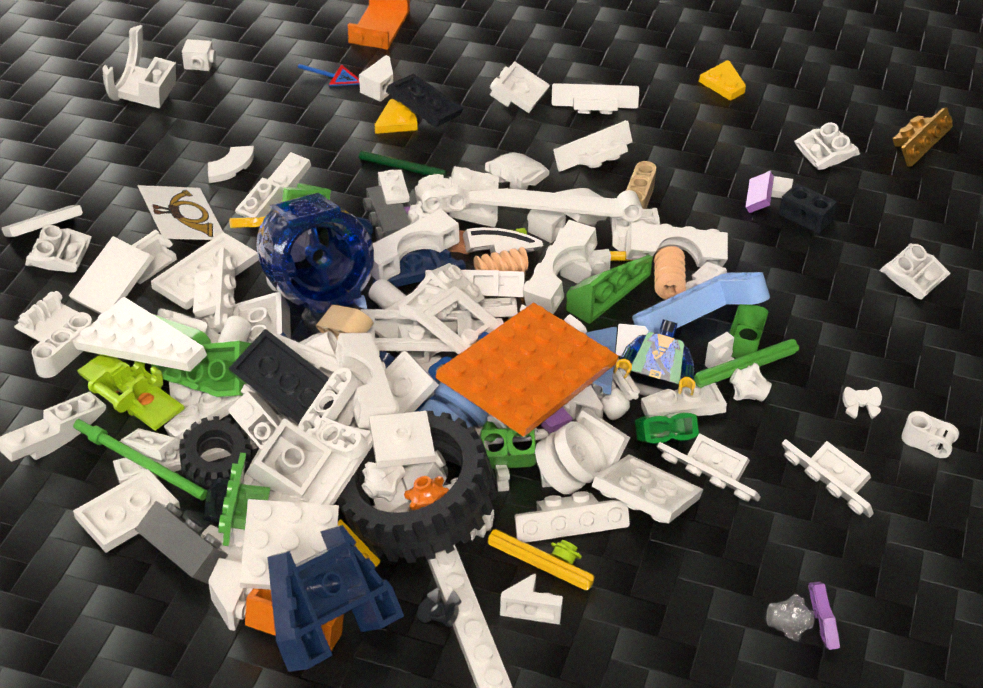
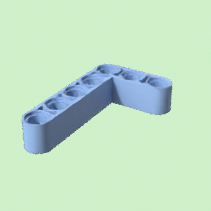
M762 272L725 273L633 315L632 318L635 325L645 326L649 332L655 333L653 337L657 338L658 334L664 335L668 333V331L662 330L665 320L675 322L674 329L726 304H758L770 299V294Z

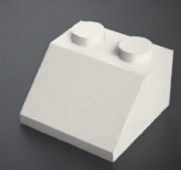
M284 418L246 474L263 486L270 487L272 491L302 497L332 450Z

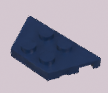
M432 249L414 250L407 253L400 260V273L387 281L395 287L423 281L426 270H435L448 263L457 266L460 270H466V265L462 259L457 261L452 258L451 252L447 249L442 252Z

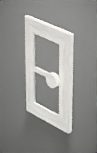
M457 286L447 290L416 310L412 315L458 355L469 348V344L476 343L480 334L489 328L495 330L502 325L501 322ZM458 301L485 324L476 331L465 329L461 337H459L435 316Z
M361 309L374 322L367 333L372 334L375 344L379 346V351L455 352L440 339L423 338L425 336V329L419 326V321H413L414 326L409 328V337L411 338H375V318L409 319V317L399 315V310ZM451 311L444 318L457 320L459 337H461L463 330L472 329L470 311Z

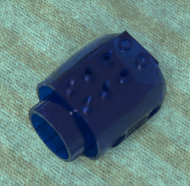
M320 193L270 205L271 211L264 218L258 231L256 249L263 272L275 289L289 301L308 308L311 312L315 311V313L325 312L331 305H350L355 302V299L361 298V292L370 279L374 265L372 240L362 223L347 209L330 201ZM335 223L341 224L345 226V228L340 229L339 226ZM317 227L327 228L329 234L328 248L319 242ZM308 231L311 244L306 247L305 258L312 266L296 269L291 256V250L299 236ZM322 249L323 257L318 261H313L314 252ZM289 278H293L298 285L293 286Z

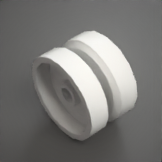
M570 421L555 433H551L536 444V460L541 473L554 489L563 494L574 493L586 483L594 481L595 476L606 469L605 456L599 442L584 425L578 422Z

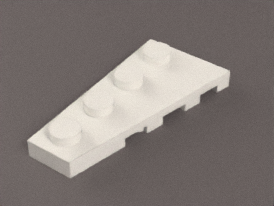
M204 392L197 405L187 406L164 425V428L169 436L178 438L180 442L183 439L185 430L191 431V424L194 422L200 424L201 419L206 417L208 420H213V416H219V420L230 414L227 410L242 396L215 397Z

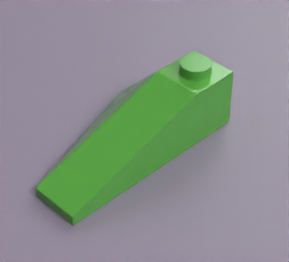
M646 255L583 279L568 290L566 294V310L585 322L592 323L651 275L653 257Z
M230 341L200 344L204 346L207 356L191 371L151 364V368L153 366L158 368L162 372L164 380L181 384L215 397L242 396L241 390L244 383L232 375L228 368L251 343Z

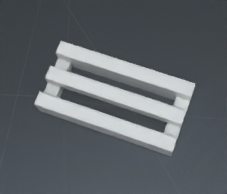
M139 428L120 440V442L141 454L158 460H163L165 454L170 455L173 453L172 449L177 450L180 448L178 438Z

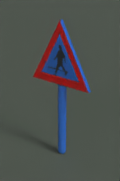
M301 64L298 65L300 69L332 77L329 86L360 85L359 78L343 65H340L336 74Z

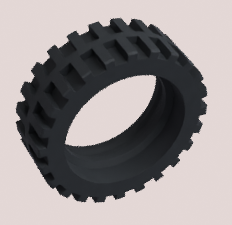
M427 411L434 451L438 450L445 461L462 467L455 484L437 501L417 510L399 513L386 512L372 507V498L362 488V484L365 482L362 470L366 468L365 464L367 462L376 463L373 446L338 497L337 502L349 528L369 547L376 557L380 558L384 553L388 561L397 562L399 557H404L407 563H415L417 557L426 556L427 561L435 559V553L445 550L448 554L454 551L453 545L459 541L465 544L471 539L470 532L474 528L480 530L485 524L482 517L483 515L491 514L493 506L490 500L496 499L497 491L494 486L496 479L482 439L479 438L477 431L472 426L467 427L465 420L458 417L453 421L449 413L442 412L440 416H435L433 411Z

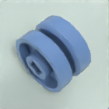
M442 382L434 391L438 401L428 399L420 410L433 411L435 416H440L442 412L449 413L453 421L458 417L465 420L468 428L470 426L483 427L487 422V415L489 414Z

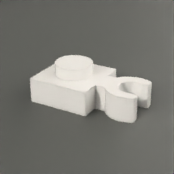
M710 262L705 263L692 275L693 280L686 283V290L715 276L727 273L726 268Z

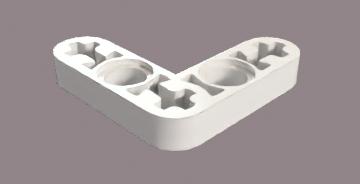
M340 368L331 375L301 419L298 428L324 444L332 452L349 459H356L366 451L367 440L356 429L335 422V420L356 390L358 379L348 368ZM334 400L330 408L323 410L324 405L328 401ZM338 431L337 436L333 440L327 441L328 436L332 432ZM346 440H348L350 443H353L354 445L350 444L348 446L345 442Z

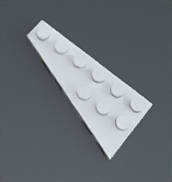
M125 297L119 300L107 312L99 315L93 324L83 329L80 335L72 341L76 350L185 371H191L207 356L204 346Z

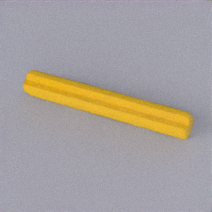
M494 529L488 537L489 545L587 591L593 585V574L502 531Z

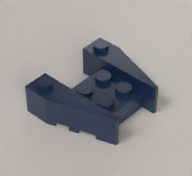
M343 525L320 531L327 549L295 564L290 551L267 557L276 643L288 672L309 669L331 657L332 652L321 625L351 609L361 632L382 629L404 616L392 586L386 579H381L374 570L376 566L369 558H365L355 546L356 541Z

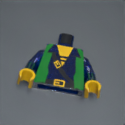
M662 319L658 334L648 331L646 335H638L625 347L620 360L613 369L614 373H616L618 368L624 369L626 372L624 378L628 377L630 371L679 384V394H681L683 387L690 388V395H693L695 389L694 363L690 349L684 346V341L674 339L678 323Z

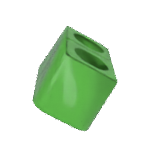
M739 305L729 333L734 337L731 357L739 358L757 351L768 315L766 308L756 305ZM742 329H752L757 333V338L754 340L743 339L740 337L739 332Z
M513 429L481 430L480 438L483 444L485 438L490 436L504 439V446L500 451L491 452L485 447L492 469H495L496 465L518 468L532 467L536 464L534 429L525 436L532 437V445L529 449L523 451L516 449L512 443L513 437H523Z

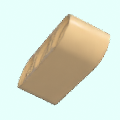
M649 161L637 163L626 191L632 190L638 195L643 209L647 208L655 185L656 166Z
M331 305L316 324V327L321 333L331 331L338 340L339 333H367L374 322L369 316L358 309Z

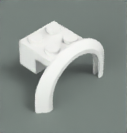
M139 25L129 30V55L121 79L115 85L113 67H110L108 70L107 66L104 65V85L109 98L114 101L122 98L160 108L176 84V62L155 57L147 69L138 67L143 45V27Z

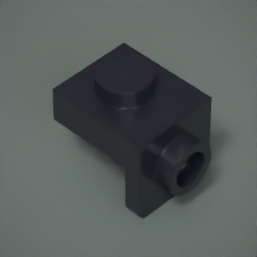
M218 478L207 490L204 520L219 524L230 479Z

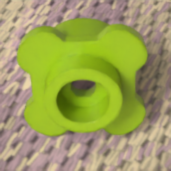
M562 540L561 543H551V546L554 548L551 555L573 564L576 558H582V555L576 552L577 547L568 541Z

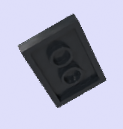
M414 73L389 84L386 89V93L392 96L395 101L402 103L411 112L418 114L435 127L460 116L463 111L461 105Z

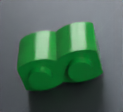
M673 412L664 416L648 415L640 417L635 421L637 440L641 442L663 443L670 439L689 440L699 435L697 415L692 413Z

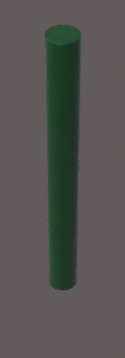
M362 150L359 153V159L428 176L441 174L446 178L447 171Z

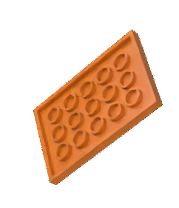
M533 302L437 369L435 378L525 437L617 363L619 356Z

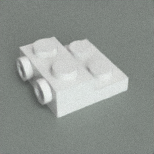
M514 61L509 68L505 67L499 75L500 79L497 77L494 79L490 86V89H492L490 95L507 107L513 102L521 109L530 113L550 85Z

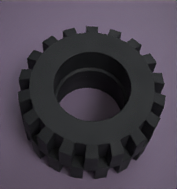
M213 416V420H208L207 417L202 418L200 424L197 422L191 424V431L186 429L183 433V439L180 440L179 455L183 476H186V479L206 490L218 478L230 479L232 464H238L240 453H246L244 475L251 464V442L248 439V434L245 430L241 431L239 423L231 424V419L225 417L224 421L219 420V416ZM212 448H221L231 454L221 462H208L200 457L205 451Z

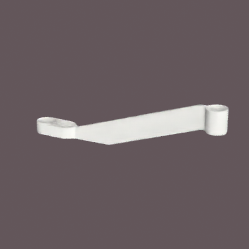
M460 187L431 189L424 192L421 196L423 209L429 214L440 209L445 213L461 211L469 203L609 217L622 216L628 222L637 221L643 215V208L638 195L632 190L623 191L614 199L508 188L467 191ZM456 195L463 197L462 200L457 203H453L450 201V199ZM430 198H437L439 200L435 205L426 204Z

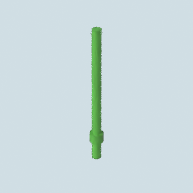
M77 419L74 422L73 428L88 436V440L108 447L200 500L206 498V489L109 436L108 432L99 426L93 427L81 419Z

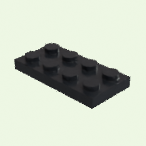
M264 329L228 368L232 375L297 426L329 380L328 376L267 329ZM334 400L328 401L324 405L323 410L330 408Z

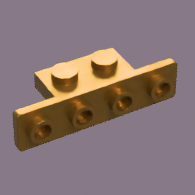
M942 108L933 117L923 118V116H917L912 118L910 123L900 129V132L893 138L895 147L902 146L901 149L907 166H913L953 127L952 117L949 115L948 108Z

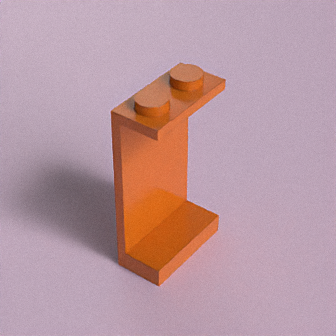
M369 0V6L359 23L348 24V42L389 49L410 12V0Z

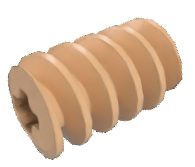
M667 246L660 249L654 257V288L657 295L666 300L686 291L685 255L680 248L675 246Z
M520 247L518 251L515 248L510 249L509 253L503 250L500 254L497 252L491 253L490 256L483 254L481 259L478 256L474 257L475 270L525 272L528 269V256L524 247Z

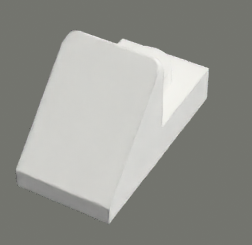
M609 249L594 250L587 262L571 263L560 270V275L578 284L583 279L609 270L611 261Z
M533 574L502 592L500 616L560 624L563 596L535 592L536 574Z

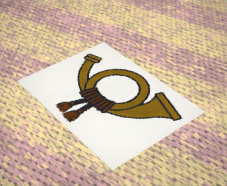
M137 185L163 239L212 240L223 233L200 188Z

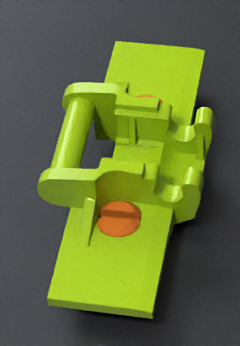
M100 354L77 370L79 375L89 381L88 389L92 393L100 394L112 403L114 409L120 413L127 410L128 414L136 416L155 431L185 409L184 405L161 390L163 385L162 372L155 366L150 370L151 375L145 370V363L134 361V365L130 367L117 357Z

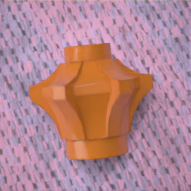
M421 476L414 481L413 488L404 493L405 498L411 501L410 509L417 510L423 508L445 495L449 489L443 487V477L438 476L430 479L428 476Z

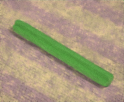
M789 339L697 372L693 376V380L696 386L701 388L731 377L737 368L742 370L752 366L754 363L762 366L795 354L799 350V345L795 339Z

